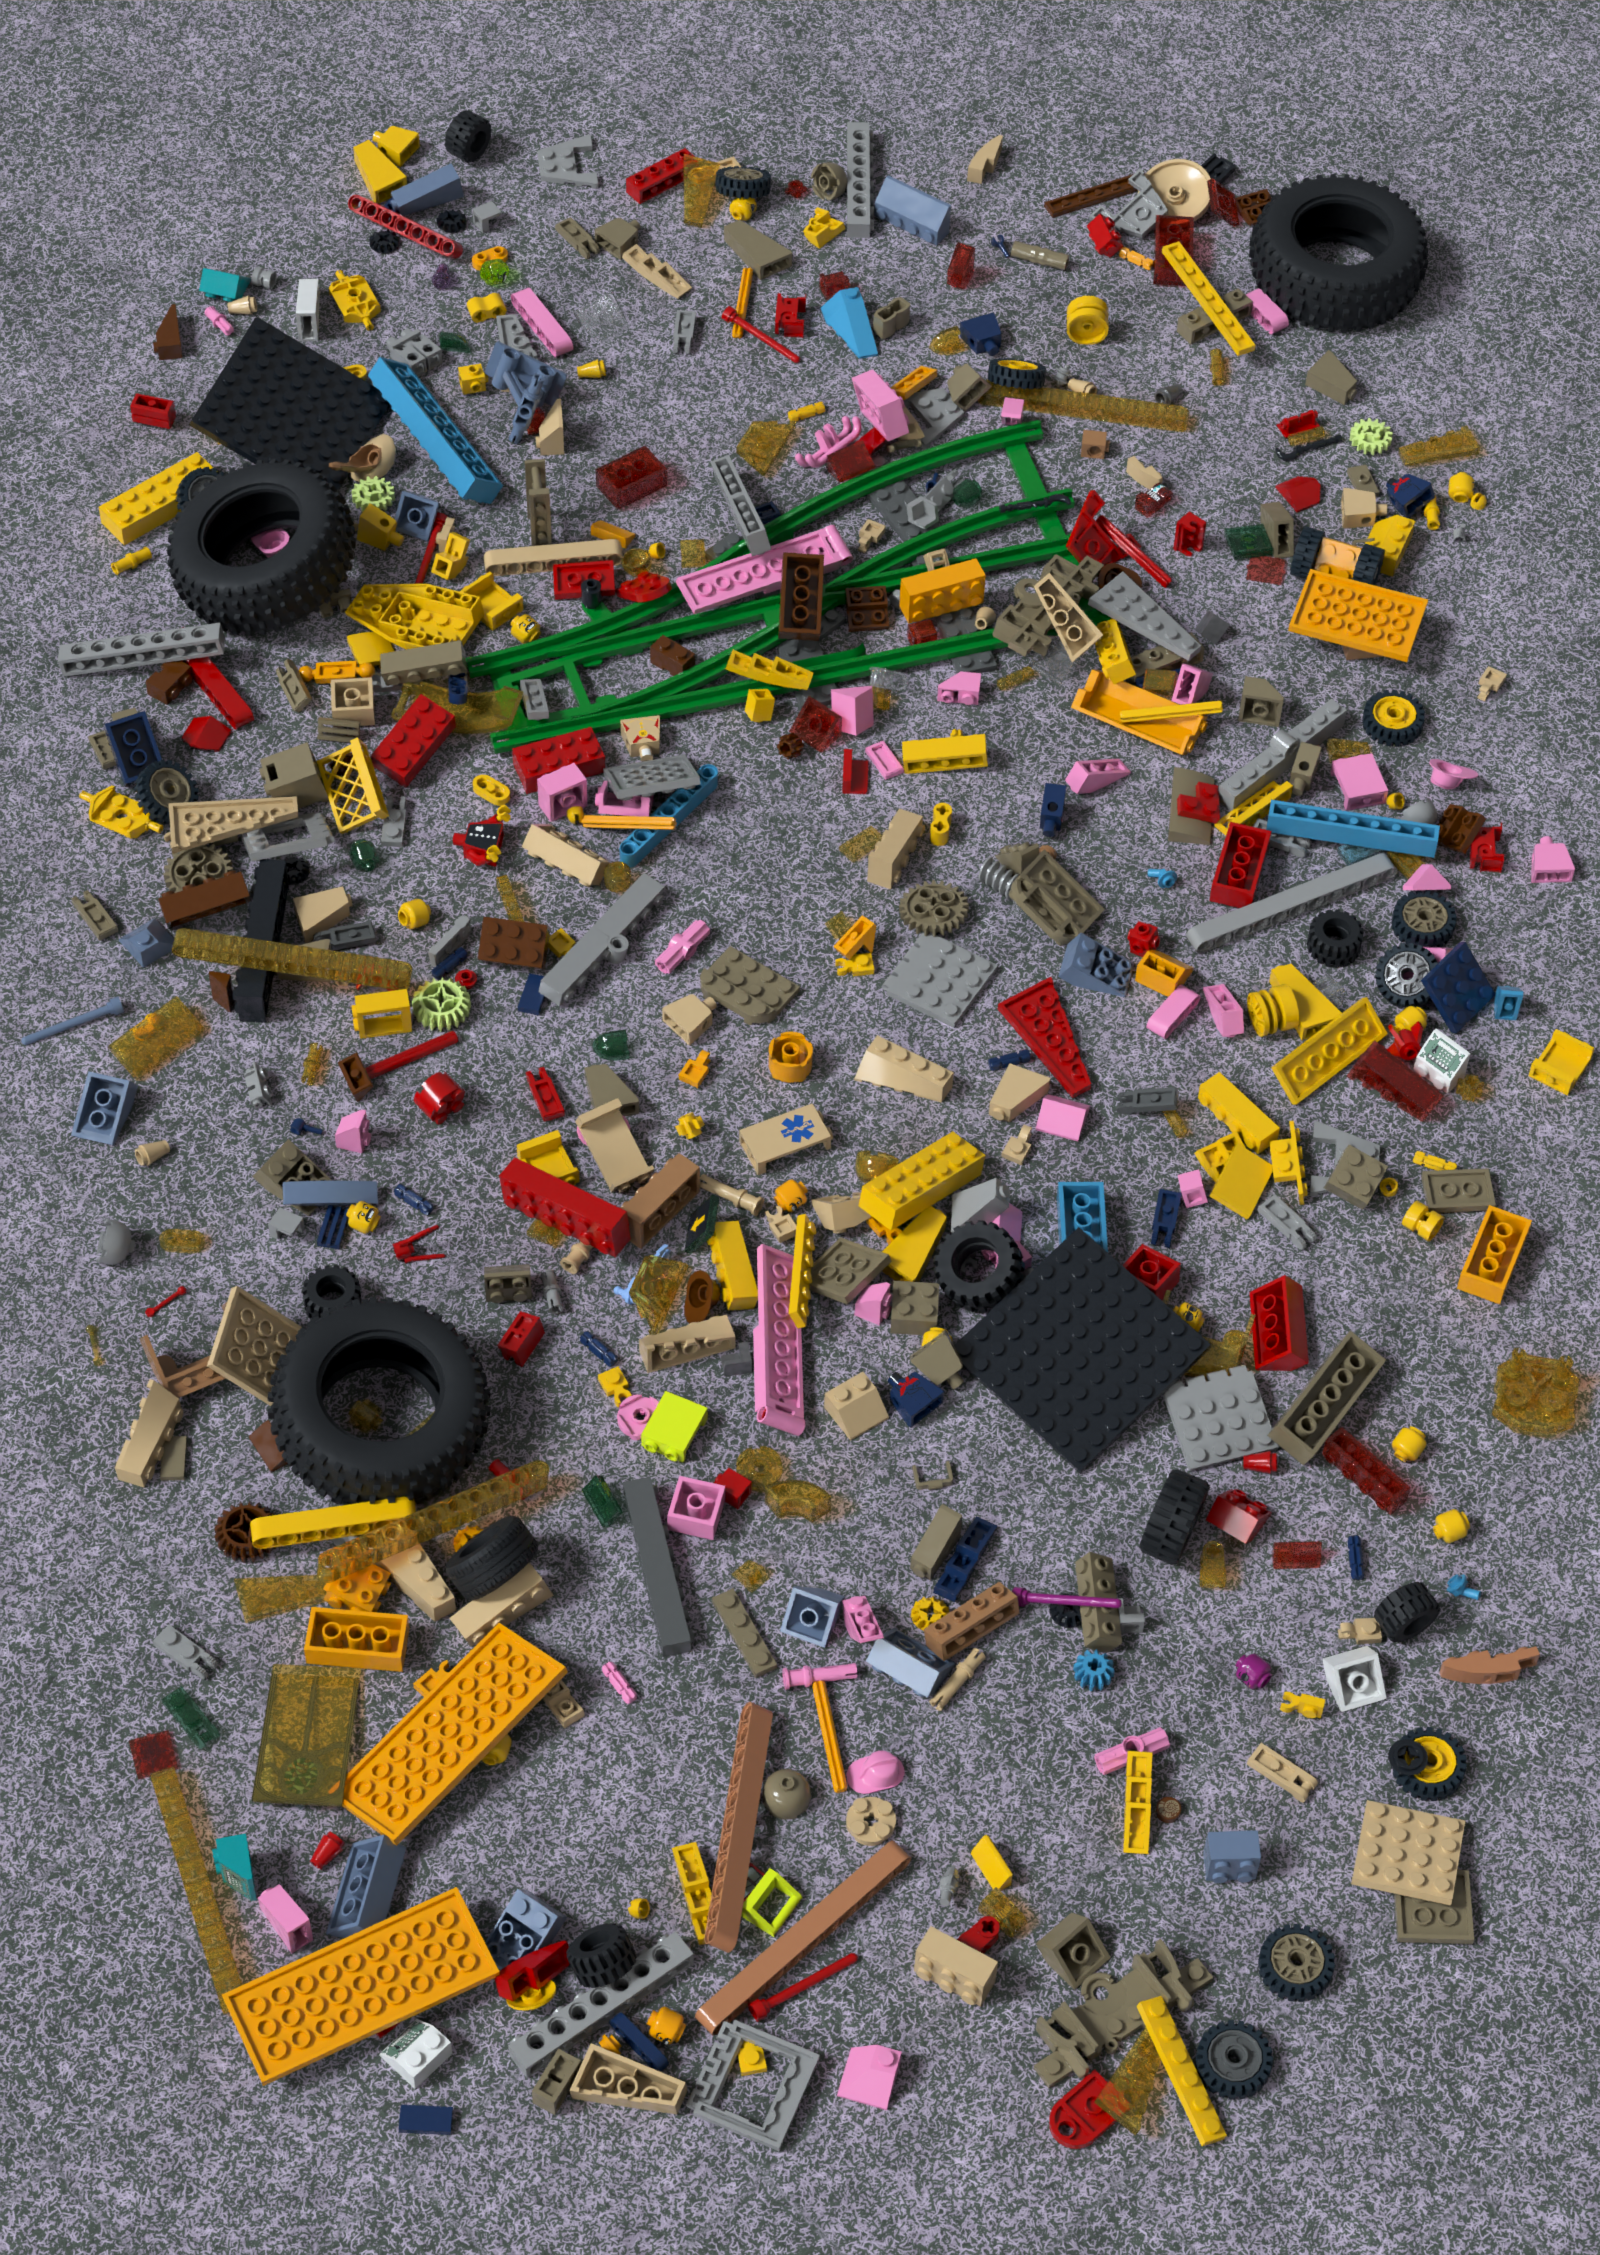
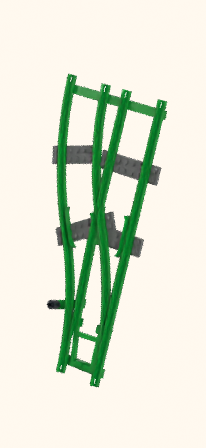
M1034 420L975 434L920 451L888 463L883 455H880L849 468L848 474L852 478L851 480L823 492L766 524L764 528L770 546L794 539L795 531L866 495L903 541V543L884 551L832 582L823 585L819 641L778 638L780 589L764 594L763 591L755 593L754 595L757 597L755 600L627 631L626 629L641 624L685 602L686 599L677 583L671 584L672 589L657 599L647 602H635L611 613L602 602L600 582L595 579L583 581L581 584L582 610L592 620L591 622L532 642L466 658V666L470 678L490 676L507 730L490 733V740L495 754L512 751V748L592 727L594 733L610 732V730L621 728L620 720L659 715L661 720L746 702L749 689H768L773 696L794 692L800 710L804 711L831 705V689H837L835 683L947 659L951 660L956 674L959 672L984 673L997 670V663L991 650L1008 647L1009 644L993 637L994 628L982 631L975 626L976 614L972 606L933 617L941 636L940 640L866 655V648L863 642L854 649L823 655L819 642L846 623V617L834 609L838 605L846 604L845 588L886 586V593L900 590L902 578L928 572L923 557L925 554L1011 523L1035 517L1044 539L951 558L948 549H945L949 565L977 559L983 571L989 572L1052 559L1056 554L1078 566V561L1066 548L1071 534H1065L1056 514V511L1074 508L1073 491L1068 488L1047 493L1025 445V442L1043 439L1041 421ZM1004 448L1026 497L1025 499L1004 504L1005 506L1025 501H1043V498L1048 499V497L1055 494L1065 495L1071 501L1070 505L1064 502H1053L1048 508H1044L1043 505V507L1038 506L1037 508L1032 507L1031 509L1019 511L1015 509L1005 513H1000L999 506L942 526L936 522L927 529H922L908 522L906 505L917 497L903 479L961 459ZM733 531L705 551V557L711 562L696 571L749 554L750 550L745 540ZM940 557L932 559L933 562L940 561ZM908 563L911 564V567L897 569ZM940 565V566H936V567H934V568H935V569H939V568H943V566ZM1083 597L1080 599L1079 608L1095 626L1100 622L1112 619L1089 606V600ZM764 619L767 625L750 637L710 659L662 682L622 698L616 699L614 695L610 694L597 697L596 703L590 704L575 667L581 664L587 668L602 664V658L618 654L624 657L643 652V648L651 647L662 635L675 641ZM1050 629L1047 633V636L1050 638L1059 636L1055 629ZM776 646L781 659L814 672L808 690L782 687L754 679L696 690L731 672L725 668L732 650L753 657L754 653L762 655ZM564 656L562 658L514 674H511L510 669L542 661L551 657ZM484 663V665L472 667V665ZM564 671L579 707L549 713V719L528 720L523 711L522 697L518 688L520 680L542 679ZM508 738H509V740H507V741H502V742H498V743H497L498 740H503V739H508Z

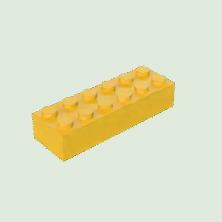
M196 452L99 506L101 523L123 545H126L176 517V514L181 512V509L178 510L176 491L182 479L197 468L209 467V469H212L213 467Z
M952 1131L863 1185L858 1206L888 1229L893 1230L979 1177L982 1173L986 1155Z

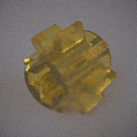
M1466 1074L1464 1079H1458L1456 1094H1460L1462 1100L1474 1102L1476 1096L1482 1097L1484 1082H1480L1477 1075Z

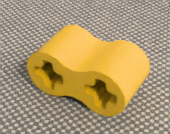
M491 293L482 298L473 297L468 300L466 305L472 320L476 323L483 322L489 318L496 319V316L505 315L507 312L499 293Z
M938 803L933 809L930 841L936 846H943L949 840L952 808L947 803Z

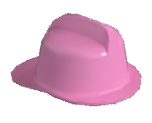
M276 528L262 532L251 539L254 545L267 558H270L289 543L290 537L283 528Z
M1431 759L1429 762L1433 767L1431 783L1444 789H1454L1460 785L1463 779L1478 777V773L1470 768L1454 765L1440 759Z
M876 1751L870 1756L854 1761L848 1767L846 1773L847 1783L850 1788L858 1793H874L897 1786L903 1780L905 1771L902 1762L893 1754L887 1751Z

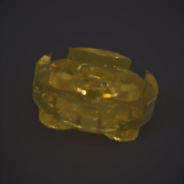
M760 1446V1448L755 1449L751 1447L744 1450L737 1458L736 1472L752 1481L753 1491L759 1493L766 1492L768 1489L776 1486L781 1480L783 1465L779 1454L773 1449L766 1446ZM761 1465L764 1466V1468H763L764 1471H762V1472H756V1471H755L754 1466H757V1467H760Z

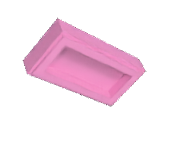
M884 740L865 748L866 754L885 780L904 773V768Z

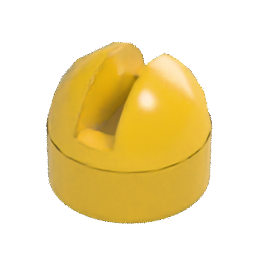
M1482 493L1474 494L1470 501L1471 507L1477 510L1484 509L1487 502L1486 496L1482 495Z
M659 542L650 545L648 550L650 557L653 559L665 557L666 550L663 543Z
M1399 792L1392 793L1387 797L1386 803L1390 809L1398 810L1404 807L1405 799L1403 794Z
M574 806L566 811L571 823L575 824L577 820L581 823L584 817L582 807Z
M1390 1177L1383 1179L1380 1182L1381 1193L1385 1197L1395 1196L1398 1191L1397 1181ZM1387 1185L1390 1186L1391 1191H1388V1190H1387V1188H1386Z
M636 1898L629 1903L631 1906L628 1908V1912L632 1917L645 1919L648 1916L650 1905L647 1899Z

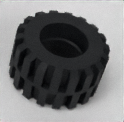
M470 110L458 113L446 131V150L467 163L476 161L489 145L492 133L491 124L488 120Z
M1337 909L1335 911L1327 910L1326 913H1319L1318 917L1315 916L1310 924L1307 939V949L1311 953V957L1313 959L1318 958V963L1322 964L1324 962L1326 963L1325 966L1330 967V964L1337 968L1340 964L1347 966L1348 962L1353 963L1355 958L1359 956L1364 930L1361 927V922L1356 921V917L1354 915L1350 916L1349 912L1345 911L1343 913ZM1328 936H1336L1343 940H1333Z
M326 1265L324 1269L319 1267L315 1269L316 1273L311 1272L308 1275V1279H305L303 1283L304 1307L307 1316L312 1319L316 1316L320 1319V1313L330 1308L336 1310L335 1306L341 1303L344 1306V1303L350 1302L352 1305V1300L359 1299L360 1303L362 1301L359 1280L346 1267L340 1269L339 1265H334V1267ZM330 1292H338L343 1294L340 1298L335 1300H325L321 1298L323 1295Z
M1423 1582L1406 1584L1390 1593L1375 1610L1374 1618L1390 1641L1396 1643L1411 1639L1427 1629L1435 1621L1441 1608Z
M616 1923L597 1925L586 1930L575 1938L566 1952L567 1959L579 1983L587 1988L606 1986L622 1978L632 1969L637 1958V1954L622 1925H617Z

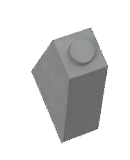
M994 1178L953 1194L951 1232H955L953 1228L959 1225L962 1228L965 1226V1222L969 1221L977 1224L978 1220H983L988 1225L1009 1208L1010 1188L999 1179Z

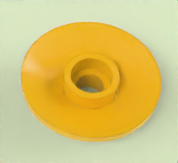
M550 1980L539 1990L530 1988L515 2001L506 1999L509 2007L515 2010L537 2009L552 2000L556 1994V1985Z

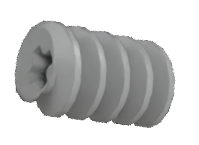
M993 857L987 858L979 871V881L985 883L988 887H992L994 891H999L1000 895L1006 896L1008 900H1012L1009 896V891L1013 881L1020 874L1013 876L1012 869L1006 872L1007 867L1005 865L999 868V861H995L992 864Z

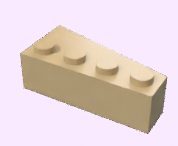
M899 808L889 824V829L884 831L881 842L878 841L876 843L875 852L871 851L869 854L867 882L891 889L894 883L899 882L902 873L901 869L902 867L906 868L908 864L909 853L915 851L916 840L918 837L921 838L924 833L925 826L922 825L923 816Z
M529 1562L502 1586L480 1599L472 1600L451 1616L450 1620L472 1647L478 1644L498 1623L506 1626L554 1595Z
M591 2043L569 2091L572 2099L678 2114L688 2090L684 2081Z

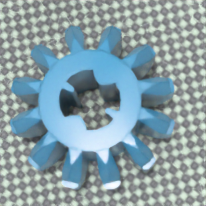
M1096 1649L1094 1654H1091L1086 1650L1084 1656L1079 1655L1073 1667L1075 1672L1074 1678L1075 1681H1081V1688L1089 1685V1690L1092 1691L1094 1686H1097L1101 1691L1104 1685L1109 1686L1111 1678L1114 1677L1115 1670L1113 1668V1660H1107V1653L1099 1655V1651Z

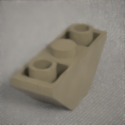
M1029 842L1009 844L1000 848L1001 853L995 855V857L1002 865L1007 867V871L1012 869L1014 876L1015 874H1021L1039 855L1038 843L1029 844Z

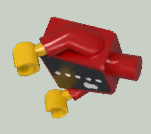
M502 805L498 808L497 814L491 818L469 823L466 834L454 833L453 845L463 846L464 858L478 867L484 864L496 866L499 854L502 853L500 851L504 838L502 822L503 820L505 822L510 821L511 816L508 813L511 810L506 805Z

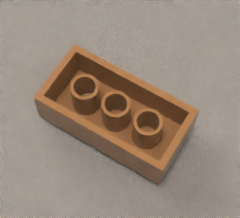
M678 1153L674 1158H670L661 1171L654 1173L649 1182L644 1187H640L629 1201H625L620 1208L627 1211L631 1235L630 1242L642 1249L700 1192L699 1166Z

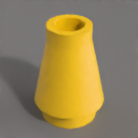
M597 359L578 366L579 378H602V376H606L604 360L599 361Z

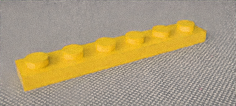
M806 1214L797 1216L789 1315L797 1329L806 1327L807 1317L809 1316L808 1300L811 1299L809 1286L812 1283V1251L815 1250L813 1239L816 1234V1227L813 1222H810Z
M1162 1996L1139 2002L1136 2007L1201 2146L1223 2140L1227 2134Z

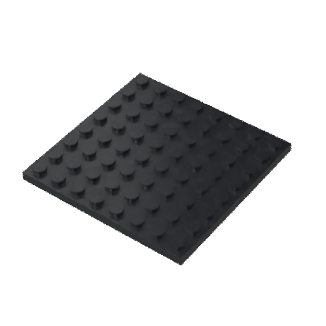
M256 316L192 418L189 426L254 464L257 463V460L269 463L271 459H277L278 463L290 460L292 465L299 462L305 468L309 466L317 473L325 476L328 484L332 483L338 492L349 472L332 470L329 468V463L349 462L350 456L368 442L390 403L382 397L380 390Z
M1079 1227L954 1345L962 1359L963 1367L1080 1474L1211 1349V1344Z

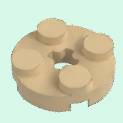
M877 1797L858 1798L847 1812V1830L862 1845L876 1846L882 1844L895 1831L896 1815L891 1803ZM871 1816L878 1820V1822H875L873 1826H868V1822L864 1820Z

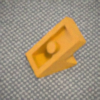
M862 915L833 947L849 960L861 947L872 953L876 925Z

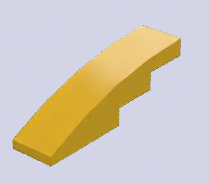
M732 650L725 668L731 672L764 683L808 690L814 673L777 656L772 661L754 653L753 657H749L736 650Z
M1127 1750L1124 1853L1148 1854L1152 1752Z
M693 1842L673 1847L672 1852L700 1946L706 1944L704 1937L712 1893L697 1843Z

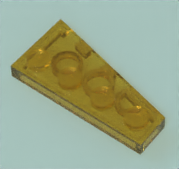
M684 154L685 224L702 228L720 163Z
M1466 425L1461 427L1460 431L1455 432L1451 430L1446 432L1445 436L1439 438L1433 436L1427 442L1418 441L1400 447L1398 455L1404 466L1477 455L1480 452V447Z
M333 1574L234 1579L245 1623L327 1602L323 1600L327 1593L323 1589L329 1577L334 1579Z
M1146 2028L1139 2034L1094 2101V2103L1134 2135L1140 2131L1141 2119L1146 2111L1147 2099L1152 2091L1153 2079L1161 2061Z

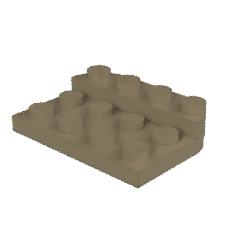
M1045 849L1013 881L1009 891L1010 898L1059 946L1068 944L1077 935L1084 933L1105 910Z
M729 946L708 970L704 968L700 975V988L705 999L708 997L713 998L714 1001L743 1017L744 1023L748 1025L772 1022L800 992V986L732 946Z

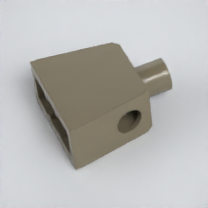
M616 218L595 229V243L619 260H622L623 253L638 244V230H640L641 226L637 220H632L628 223L622 218Z
M968 364L956 366L953 369L954 375L947 381L952 401L964 411L968 410L992 387L987 380Z
M1301 741L1291 771L1290 783L1293 785L1292 794L1301 796L1304 790L1310 791L1319 768L1322 747Z
M946 1330L910 1355L912 1364L935 1385H939L946 1380L952 1389H955L964 1382L957 1372L963 1367L962 1359Z

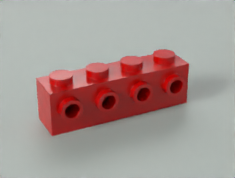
M686 148L675 152L626 178V193L636 202L642 204L687 180L688 173L699 168V160Z

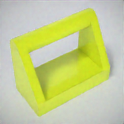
M769 1868L743 1903L741 1917L774 1937L803 1897L783 1877ZM777 1888L788 1895L790 1899L773 1922L769 1924L757 1913V1910L772 1890Z

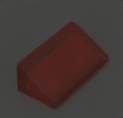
M1320 1541L1275 1542L1271 1554L1273 1568H1320L1322 1543Z

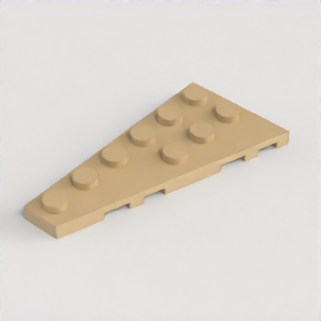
M297 796L168 803L172 854L297 818Z

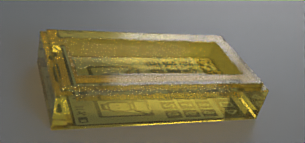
M869 826L840 845L839 851L853 863L875 849L876 843L878 841L881 842L882 835L875 828Z

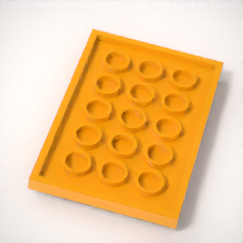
M1310 569L1288 631L1408 662L1428 604V599Z

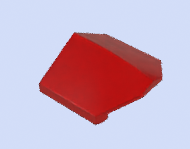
M1297 476L1275 487L1297 513L1320 503L1321 485L1315 478Z
M212 716L193 718L181 739L189 746L219 752L229 737L231 729Z

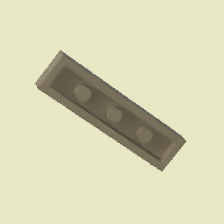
M732 1588L712 1597L714 1607L754 1677L757 1678L777 1669V1663L735 1590Z

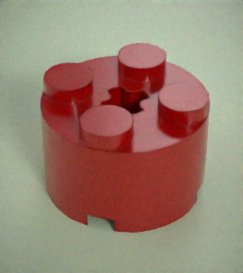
M444 1071V1074L437 1072L429 1077L421 1085L424 1088L421 1093L417 1091L414 1096V1103L433 1122L440 1125L446 1120L450 1112L457 1113L463 1108L464 1103L462 1100L465 1091Z

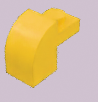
M455 532L449 533L445 551L436 554L431 573L446 580L455 578L468 561L469 557L466 556L470 539Z

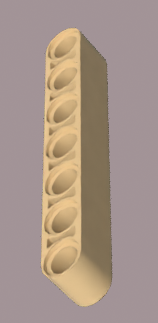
M607 539L495 549L485 552L483 558L486 573L491 571L494 576L553 571V564L613 560L614 566L620 565L623 562V552L619 540Z

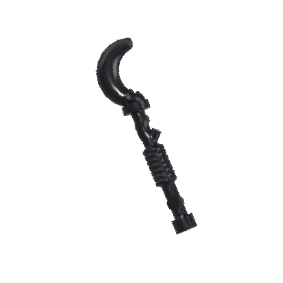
M1340 434L1335 435L1334 438L1317 440L1311 444L1307 442L1306 446L1302 447L1301 445H1296L1293 448V452L1289 454L1283 453L1279 448H1276L1275 451L1281 460L1292 461L1304 451L1322 448L1334 442H1342V436Z
M1055 494L1048 497V499L1043 498V501H1025L1015 505L1009 504L1008 506L999 505L1000 513H1005L1015 509L1019 511L1031 509L1032 507H1043V505L1044 508H1048L1053 502H1064L1070 505L1071 501L1065 495Z

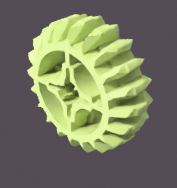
M443 976L439 981L433 978L431 983L425 981L424 986L419 985L418 991L414 992L412 1001L413 1014L416 1016L418 1023L422 1022L424 1028L430 1025L431 1030L438 1027L441 1032L443 1027H446L450 1031L451 1025L458 1028L459 1022L464 1023L465 1017H469L471 1008L470 994L465 986H461L459 981L453 983L452 978L445 981Z

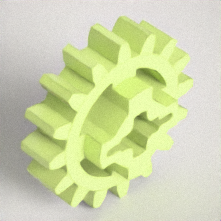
M1368 418L1366 422L1360 419V424L1355 422L1354 427H1351L1349 441H1352V447L1357 446V451L1364 450V454L1371 452L1374 455L1375 451L1382 454V449L1387 451L1388 446H1391L1393 432H1390V426L1385 427V422L1378 423V419L1371 421Z
M368 476L366 481L360 479V484H354L352 502L355 503L356 508L361 507L362 512L369 503L378 509L386 511L387 505L392 506V501H395L394 486H391L390 481L385 483V478L378 480L377 476L374 479H370Z

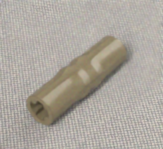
M1014 241L1011 250L1012 257L1065 271L1070 258L1068 254L1019 241Z

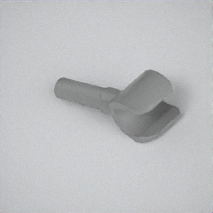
M1462 523L1460 528L1453 531L1454 541L1459 537L1462 538V542L1466 541L1465 524Z

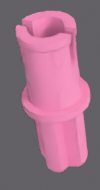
M209 306L205 310V316L213 322L214 327H219L228 336L234 332V328L227 321L226 316L220 314L214 306L212 308Z

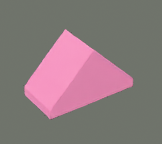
M1005 397L1001 413L1002 424L1015 425L1022 423L1023 399Z
M1422 864L1403 885V890L1451 889L1450 883L1432 864Z

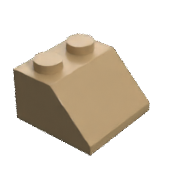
M864 1372L857 1374L825 1393L824 1408L850 1441L889 1419L877 1388Z

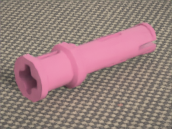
M856 1663L810 1669V1666L807 1667V1665L801 1669L788 1670L783 1668L784 1688L789 1690L790 1687L803 1685L807 1688L812 1686V1683L821 1680L826 1682L857 1679Z

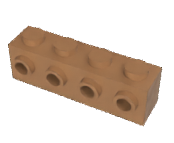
M1001 1582L996 1583L924 1629L926 1646L940 1659L946 1661L1020 1614L1017 1596Z

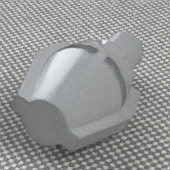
M955 1865L948 1868L940 1879V1904L943 1906L950 1904L951 1898L960 1885L958 1870L955 1868Z

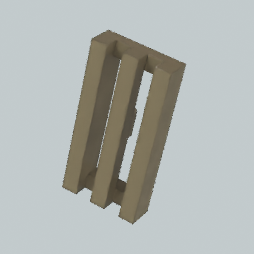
M319 717L317 739L351 743L350 741L357 737L360 739V721ZM323 724H325V725H335V726H344V727H354L355 730L344 729V728H337V727H336V728L323 727Z

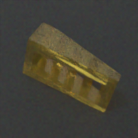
M1334 738L1328 739L1326 749L1330 764H1332V761L1340 758L1370 754L1368 742ZM1359 749H1363V750H1364V754H1363V753H1360V750H1359Z

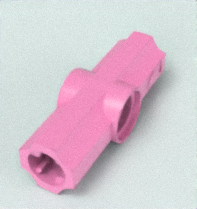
M695 920L682 934L677 933L672 937L668 948L655 960V965L661 972L670 974L684 959L687 961L694 955L697 946L710 934V929L702 920Z
M1159 1727L1138 1737L1128 1736L1124 1739L1123 1743L1095 1754L1094 1759L1100 1773L1106 1775L1126 1766L1128 1749L1152 1752V1755L1168 1749L1170 1743L1164 1729Z

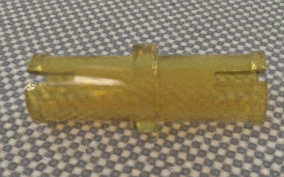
M1213 349L1210 351L1211 364L1209 366L1212 373V383L1214 386H1221L1225 382L1223 374L1225 365L1222 362L1221 350Z
M318 1043L310 1044L308 1055L303 1062L304 1071L301 1082L305 1083L306 1078H308L306 1085H313L315 1083L317 1071L321 1067L320 1058L323 1046L320 1044L317 1050Z

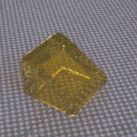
M840 911L827 921L825 925L833 938L838 939L843 937L853 926V923L843 911Z
M751 1560L746 1561L732 1573V1576L751 1593L769 1580L764 1567Z

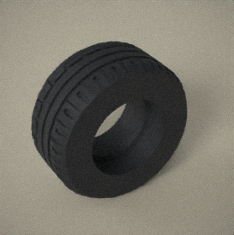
M507 1516L493 1523L463 1545L447 1562L446 1574L464 1598L469 1600L480 1599L502 1586L520 1572L537 1554L538 1542L519 1517Z

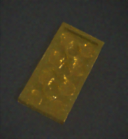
M176 996L112 1042L108 1049L137 1081L201 1034L205 1028Z

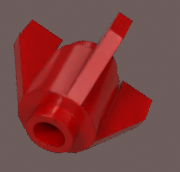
M1419 1021L1410 1028L1411 1031L1408 1029L1399 1031L1390 1024L1388 1028L1395 1039L1394 1043L1386 1049L1391 1057L1404 1060L1415 1059L1421 1050L1422 1024Z

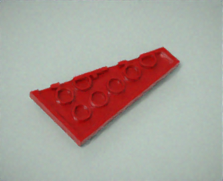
M1049 977L999 1003L997 1009L1068 1094L1075 1098L1090 1090L1091 1082L1085 1065L1081 1061L1079 1049L1075 1045L1066 1014L1059 1002V995L1055 991L1053 979Z

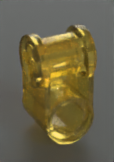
M1209 1541L1203 1547L1200 1557L1199 1577L1201 1588L1225 1589L1226 1568L1224 1548L1219 1542Z

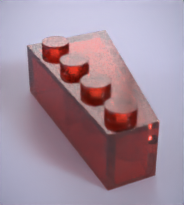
M1375 1040L1346 1076L1351 1080L1356 1078L1362 1081V1086L1368 1090L1371 1088L1380 1092L1381 1098L1386 1101L1397 1102L1398 1108L1421 1122L1425 1120L1443 1098V1095L1437 1088L1428 1084L1418 1073L1413 1072L1402 1060L1396 1058Z

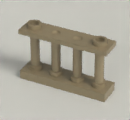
M545 459L525 460L527 517L530 519L531 546L551 545L549 488H546Z

